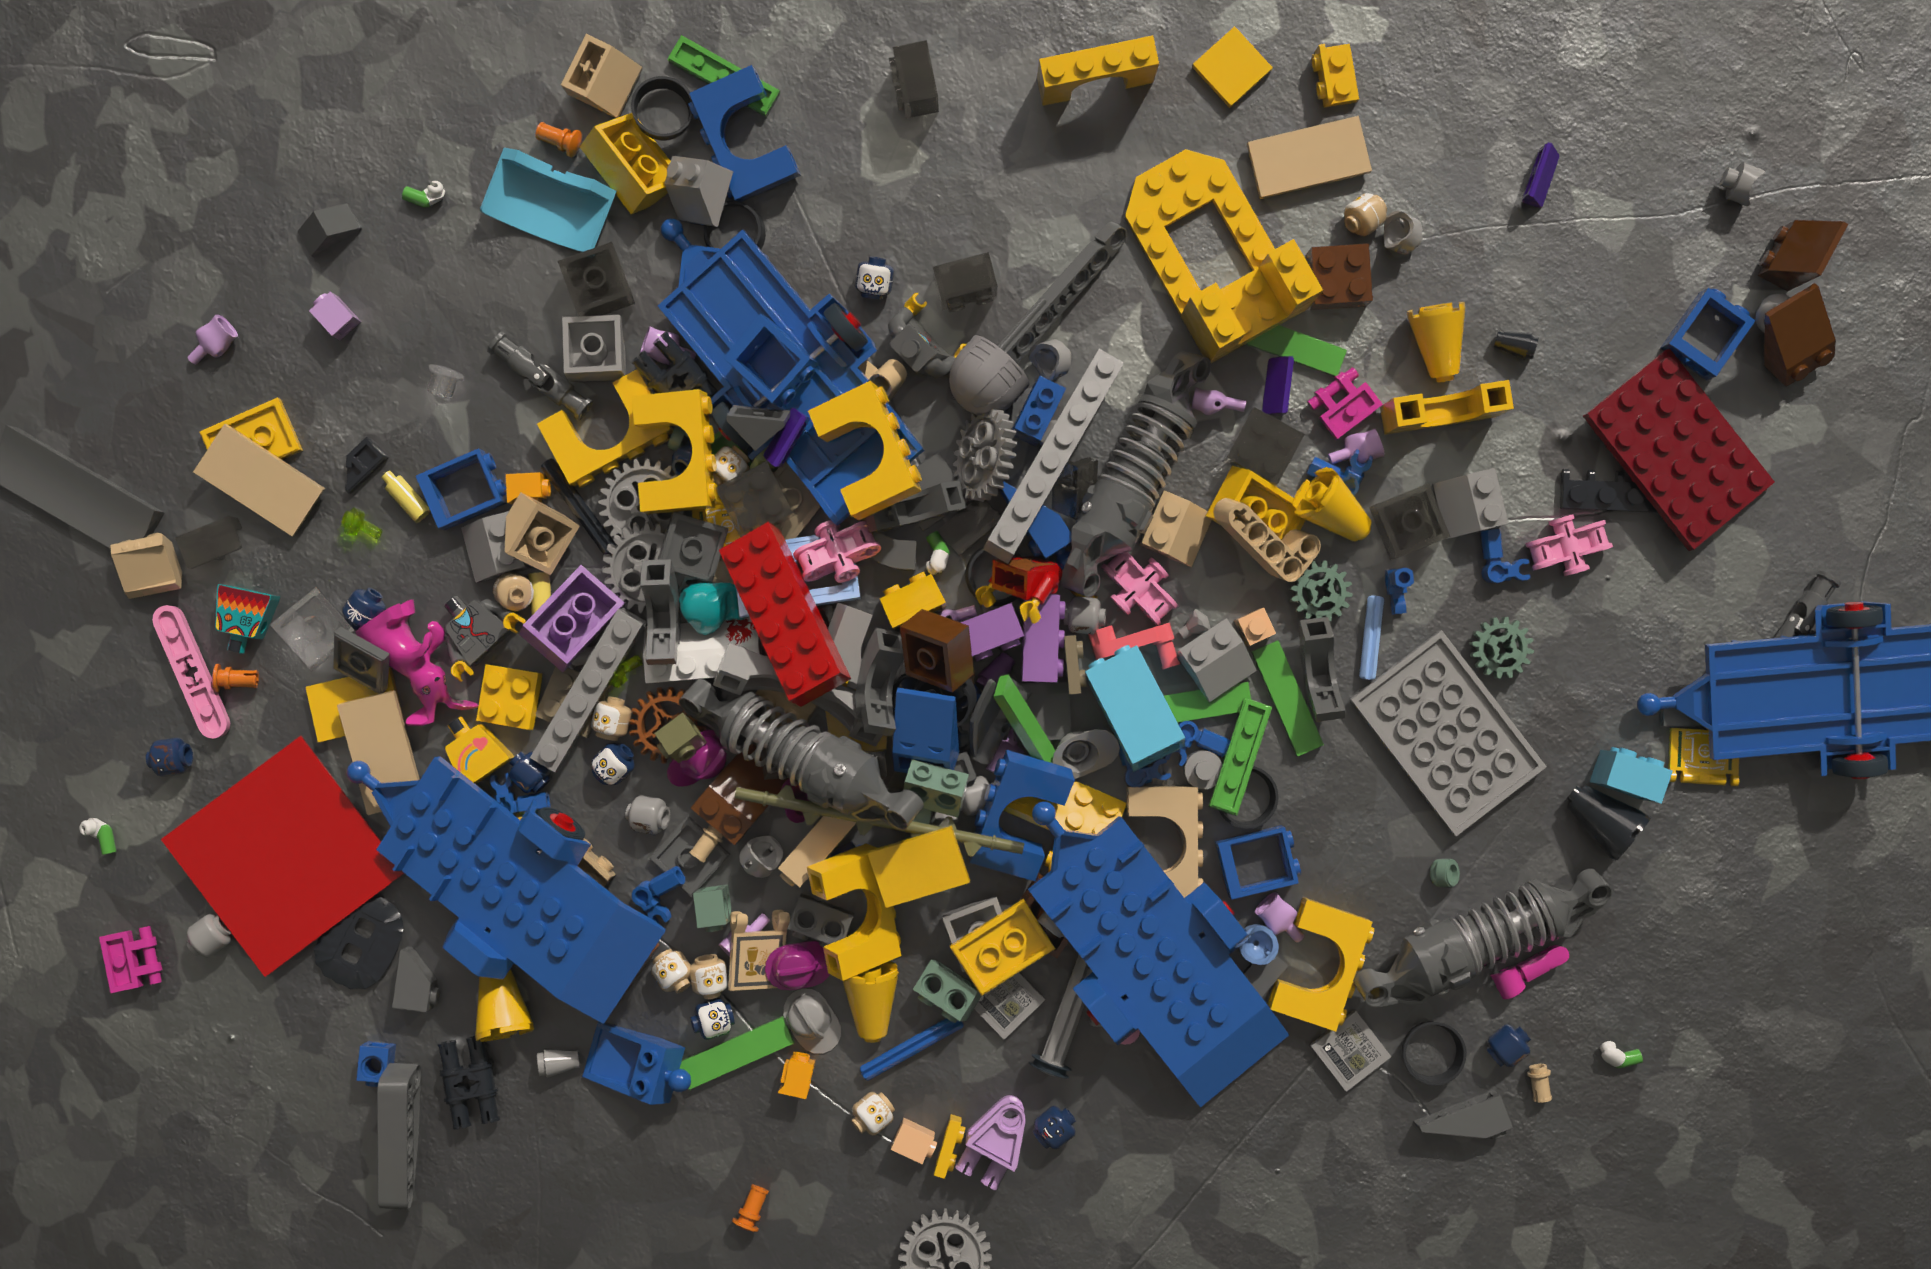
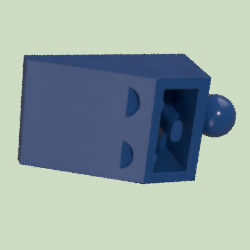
M1003 482L1004 488H998L1006 503L1009 504L1017 489ZM1042 505L1026 532L1030 539L1027 545L1034 557H1041L1047 560L1055 555L1057 557L1055 563L1063 570L1071 553L1066 551L1065 548L1072 544V534L1059 514Z
M898 688L895 706L896 730L893 736L892 751L894 771L908 773L912 759L954 770L959 756L956 697Z
M599 1021L597 1022L582 1077L650 1105L670 1103L673 1091L684 1092L691 1085L690 1074L686 1070L680 1069L685 1047L652 1035L609 1023L602 1024Z

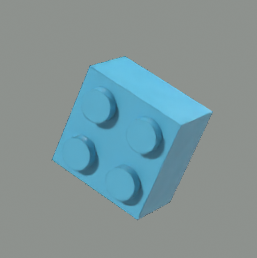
M1611 747L1610 751L1600 750L1590 779L1591 783L1643 801L1662 804L1673 770L1664 768L1665 762L1650 757L1638 756L1636 758V752L1625 748Z

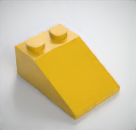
M1236 466L1230 468L1206 514V517L1218 523L1214 517V507L1218 501L1229 498L1244 503L1281 540L1289 531L1294 529L1301 530L1305 519L1300 518L1294 513L1296 508L1293 506V497L1253 471Z
M924 572L909 578L911 584L900 588L899 584L883 591L885 596L880 598V601L894 630L899 629L903 623L921 609L933 613L947 606L932 574L926 576Z

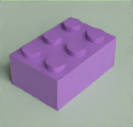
M580 565L523 624L519 635L561 672H564L612 620L617 609L623 607L624 602Z
M1049 595L1044 604L1037 607L1041 615V619L1037 623L1032 624L1030 617L1026 621L1023 620L1022 632L1024 637H1022L1021 681L1057 682L1058 677H1063V659H1058V648H1064V630H1059V620L1065 619V601H1060V595ZM1023 599V603H1025V602H1027V601H1032V599H1030V600H1025V599Z
M1012 603L961 622L969 626L972 657H975L976 662L992 656V649L1001 646L1002 650L1005 651L1020 645L1019 639L1024 637Z

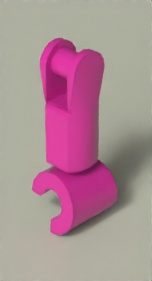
M1552 945L1516 966L1501 969L1499 973L1491 975L1502 999H1510L1520 994L1526 987L1523 980L1530 982L1550 971V969L1568 961L1569 951L1565 947Z

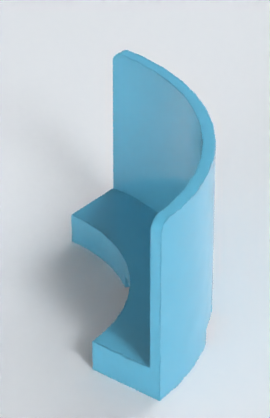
M503 148L480 211L496 220L549 242L582 253L592 254L617 191L595 179L579 176L566 171V174L556 170L552 172L553 166L519 150Z

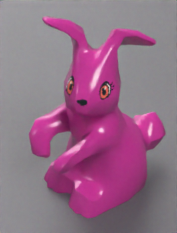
M413 599L386 609L355 631L357 636L390 653L389 666L410 679L413 693L420 699L424 707L406 719L408 726H424L434 722L435 708L438 702H444L449 708L457 710L473 709L479 706L472 701L455 700L452 698L447 690L445 672L441 667L430 662V655L445 641V630L436 621L430 622L428 624L430 632L425 634L423 643L421 644L415 640L408 623L411 615L415 613Z

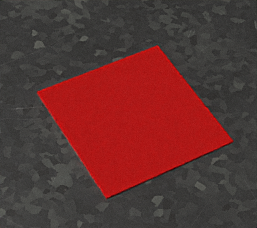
M299 736L161 839L264 977L404 874L403 871H393L392 869L395 865L376 850L381 840L302 736Z

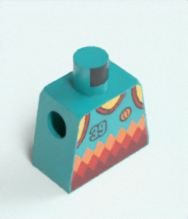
M218 584L215 629L216 631L230 633L227 650L245 653L248 638L263 639L280 601V596Z

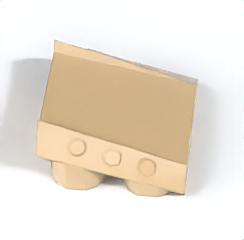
M154 533L146 538L126 540L110 545L111 556L124 593L129 599L181 589L182 570L172 542L163 534Z

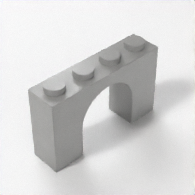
M837 603L828 631L851 677L847 686L856 689L862 661L861 647L873 615ZM904 660L896 673L894 684L901 675L906 674Z

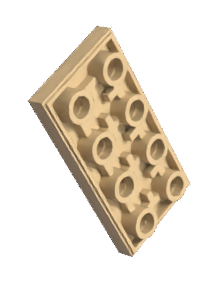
M1359 116L1247 143L1260 199L1371 173L1372 171Z
M228 424L223 425L193 471L291 536H295L325 490L324 487Z
M395 690L337 705L352 762L363 761L367 763L370 767V774L381 783L420 780ZM363 783L359 784L367 815L382 812L372 794L373 791Z

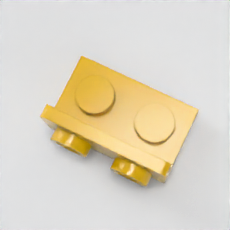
M1325 44L1318 45L1314 52L1315 54H1312V67L1314 72L1318 71L1319 82L1316 83L1318 99L1323 100L1324 108L1358 102L1359 95L1350 44L1326 48Z

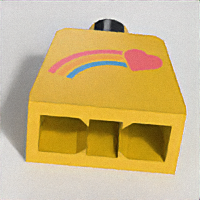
M459 717L448 725L456 739L445 746L447 755L452 766L474 784L479 783L514 758V755L484 724H478L470 729L463 717Z

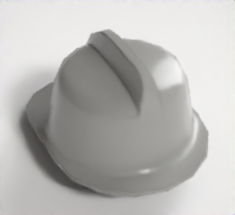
M1094 729L1086 732H1071L1061 739L1054 752L1052 762L1053 764L1070 768L1074 779L1111 764L1118 756L1119 743L1117 738L1106 730Z
M813 989L797 990L787 998L784 1004L783 1016L799 1044L805 1050L812 1053L823 1054L831 1051L840 1040L841 1025L826 999Z

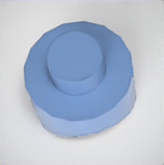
M1253 924L1244 928L1249 935V940L1238 948L1243 958L1257 965H1265L1274 960L1279 949L1274 933L1269 928L1260 924Z

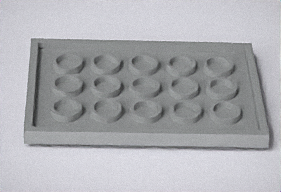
M1439 630L1349 699L1453 836H1458L1547 767L1442 630Z

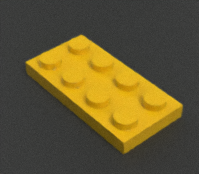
M1074 781L1065 806L1036 797H1022L1009 803L1003 811L1049 830L1046 825L1036 823L1032 817V810L1037 803L1049 802L1054 806L1056 810L1055 818L1063 829L1097 834L1118 816H1123L1127 803Z

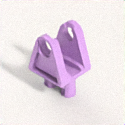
M1012 1095L1002 1097L968 1129L966 1133L967 1147L955 1166L960 1172L964 1170L965 1175L972 1176V1172L982 1154L992 1159L980 1181L985 1186H988L990 1183V1188L993 1190H997L1006 1170L1010 1169L1015 1172L1018 1165L1025 1127L1024 1105L1018 1097ZM1011 1110L1018 1113L1016 1117L1010 1119L1003 1116L1005 1112Z

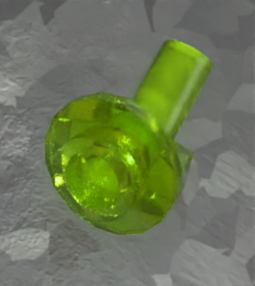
M353 507L350 511H345L341 521V527H344L345 534L357 536L359 530H362L375 539L380 538L383 530L365 520L364 511Z
M636 655L622 662L608 685H613L616 688L621 687L628 681L625 674L642 666L641 658Z

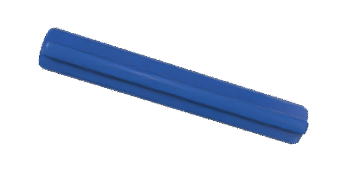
M946 1018L862 1065L860 1067L862 1076L866 1081L871 1080L963 1028V1021L957 1020L954 1023Z

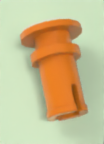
M544 122L538 125L535 133L537 140L557 146L558 150L566 151L567 156L570 158L577 154L582 142V132L580 130H574L573 132L569 129L561 130Z
M220 664L215 665L212 674V684L215 692H219L221 686L229 690L232 687L258 688V670H233L232 667H226L225 670H222Z
M751 1185V1190L744 1207L739 1209V1219L733 1218L732 1222L746 1231L758 1232L759 1228L755 1226V1222L760 1220L759 1212L769 1191L760 1186Z

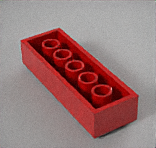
M767 522L719 549L790 702L802 707L851 680L849 672L780 529Z

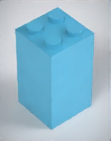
M1126 645L1115 651L1114 657L1106 661L1104 658H1101L1089 664V669L1085 671L1090 689L1117 738L1133 772L1184 747L1185 736L1138 646L1130 648L1129 645Z

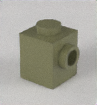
M683 712L654 733L660 741L657 745L660 752L665 758L672 757L678 763L692 758L696 754V750L707 743L694 722Z

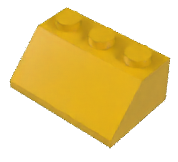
M632 113L594 126L580 145V149L610 188L617 191V197L630 214L651 207L668 194L664 183L667 176V168L671 161L656 141L640 130Z

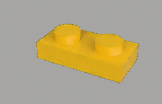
M950 1114L934 1168V1176L945 1179L947 1170L952 1172L954 1169L957 1155L952 1153L955 1143L961 1144L965 1132V1127L961 1126L962 1117Z

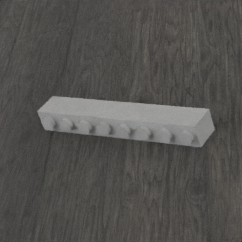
M1101 349L1097 351L988 538L983 550L1009 564L1124 364L1122 361Z

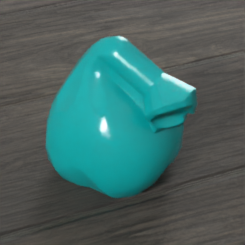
M732 583L692 584L680 594L681 612L699 634L708 635L715 632L725 620L745 619V617L740 618L737 589Z

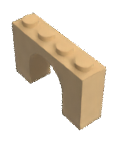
M1126 786V811L1128 816L1166 817L1173 820L1180 828L1183 836L1181 856L1173 866L1163 871L1185 898L1203 883V879L1198 878V867H1203V851L1198 850V838H1203V822L1198 821V810L1203 809L1202 792H1198V787Z

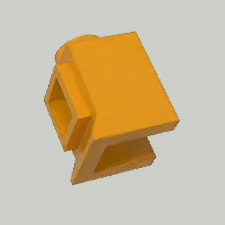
M540 472L506 474L507 503L513 505L520 492L542 503V499H547V496L551 495L550 480L546 479V475Z
M793 1052L790 1060L786 1059L781 1077V1083L783 1084L780 1086L778 1093L806 1099L816 1060L810 1059L809 1054Z

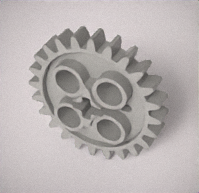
M994 408L989 413L983 415L972 413V421H965L966 430H960L962 439L956 441L959 450L954 452V455L958 456L957 460L953 463V466L957 467L954 477L959 478L958 480L960 481L965 498L982 502L984 500H991L992 495L997 496L998 488H1004L1003 479L1009 480L1007 471L1014 467L1011 463V458L1016 457V454L1012 452V448L1017 445V442L1012 441L1016 434V431L1011 430L1014 423L1009 421V414H1004L1003 410Z
M646 458L644 465L641 466L639 460L634 459L633 468L625 462L623 463V473L617 469L613 470L616 476L615 480L606 478L605 481L611 487L610 489L602 488L600 492L607 495V498L599 500L598 503L606 506V509L599 513L601 516H608L609 518L603 524L604 527L610 525L614 527L610 536L619 533L623 538L622 531L624 527L632 532V519L636 516H642L645 520L649 521L650 528H655L649 514L640 512L638 506L639 494L634 489L632 483L634 481L637 483L645 482L650 477L658 481L673 479L677 475L672 476L670 474L672 470L671 465L663 470L661 469V460H658L655 466H651L650 458ZM627 490L633 494L634 502L632 505L626 506L621 504L619 501V493L621 491ZM678 511V512H676V513H679V514H683V515L688 516L687 514L684 513V511ZM658 513L653 514L657 522L660 521L661 530L664 531L668 527L670 518H662ZM653 543L651 546L653 550H656L657 544Z
M646 520L642 529L635 522L632 532L624 527L622 531L623 538L618 535L613 537L617 545H607V550L612 555L607 554L603 556V561L609 563V565L603 566L602 572L611 574L605 578V584H614L610 590L614 594L619 592L618 597L622 601L628 600V609L632 608L634 604H638L639 613L646 606L640 587L642 560H649L650 549L653 543L657 544L654 560H658L667 528L664 531L661 530L660 521L656 523L655 528H650L649 521ZM635 545H641L646 549V553L642 556H635L631 553L630 549ZM634 572L640 576V580L636 583H629L624 577L626 574ZM675 573L680 597L682 589L691 585L687 580H694L695 578Z
M944 1209L942 1216L938 1217L936 1211L932 1210V1219L929 1220L922 1214L921 1225L914 1221L912 1222L911 1227L914 1233L905 1231L904 1237L909 1242H900V1248L906 1251L898 1256V1260L906 1262L900 1266V1269H946L944 1259L941 1258V1247L937 1238L938 1232L943 1236L946 1255L950 1256V1269H955L956 1264L959 1262L968 1263L971 1267L970 1269H990V1266L984 1263L992 1260V1254L985 1253V1251L990 1249V1242H981L985 1239L986 1232L977 1233L979 1228L978 1222L973 1223L971 1226L969 1225L970 1215L967 1214L961 1220L959 1219V1210H956L953 1216L949 1217L947 1209ZM952 1234H959L962 1236L963 1241L958 1245H953L947 1239ZM930 1241L935 1245V1249L931 1252H924L921 1250L920 1244Z

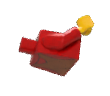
M1034 556L1011 558L1009 564L996 559L993 560L992 577L988 580L990 584L978 588L975 595L979 604L984 605L986 608L996 602V598L992 593L995 590L1025 600L1032 599V601H1027L1020 606V613L1024 621L1030 617L1032 624H1035L1041 619L1037 607L1043 605L1050 594L1057 592L1063 570L1057 563Z

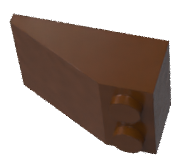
M1794 220L1785 226L1781 225L1773 237L1775 244L1772 250H1768L1760 261L1759 265L1762 268L1758 276L1787 292L1821 276L1848 223L1844 221Z
M1817 284L1810 285L1765 313L1764 366L1786 387L1795 381L1803 380L1810 372L1820 366H1826L1835 358L1836 339Z
M751 743L747 755H751L757 746ZM741 752L716 777L693 804L691 809L732 844L736 845L770 806L734 799L736 787L760 792L769 791L770 794L778 795L788 778L784 780H764L763 767L756 766L754 758L749 761L744 760L743 752Z

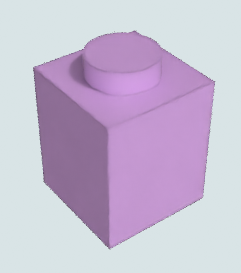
M332 292L319 296L313 303L314 307L309 310L330 335L338 340L344 338L361 322L348 306Z

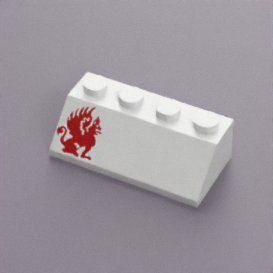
M751 619L725 620L720 628L708 635L697 633L690 623H681L680 644L677 647V663L664 665H647L645 660L647 644L646 626L643 649L645 683L715 678L729 643L743 646L750 651L762 655L761 640Z

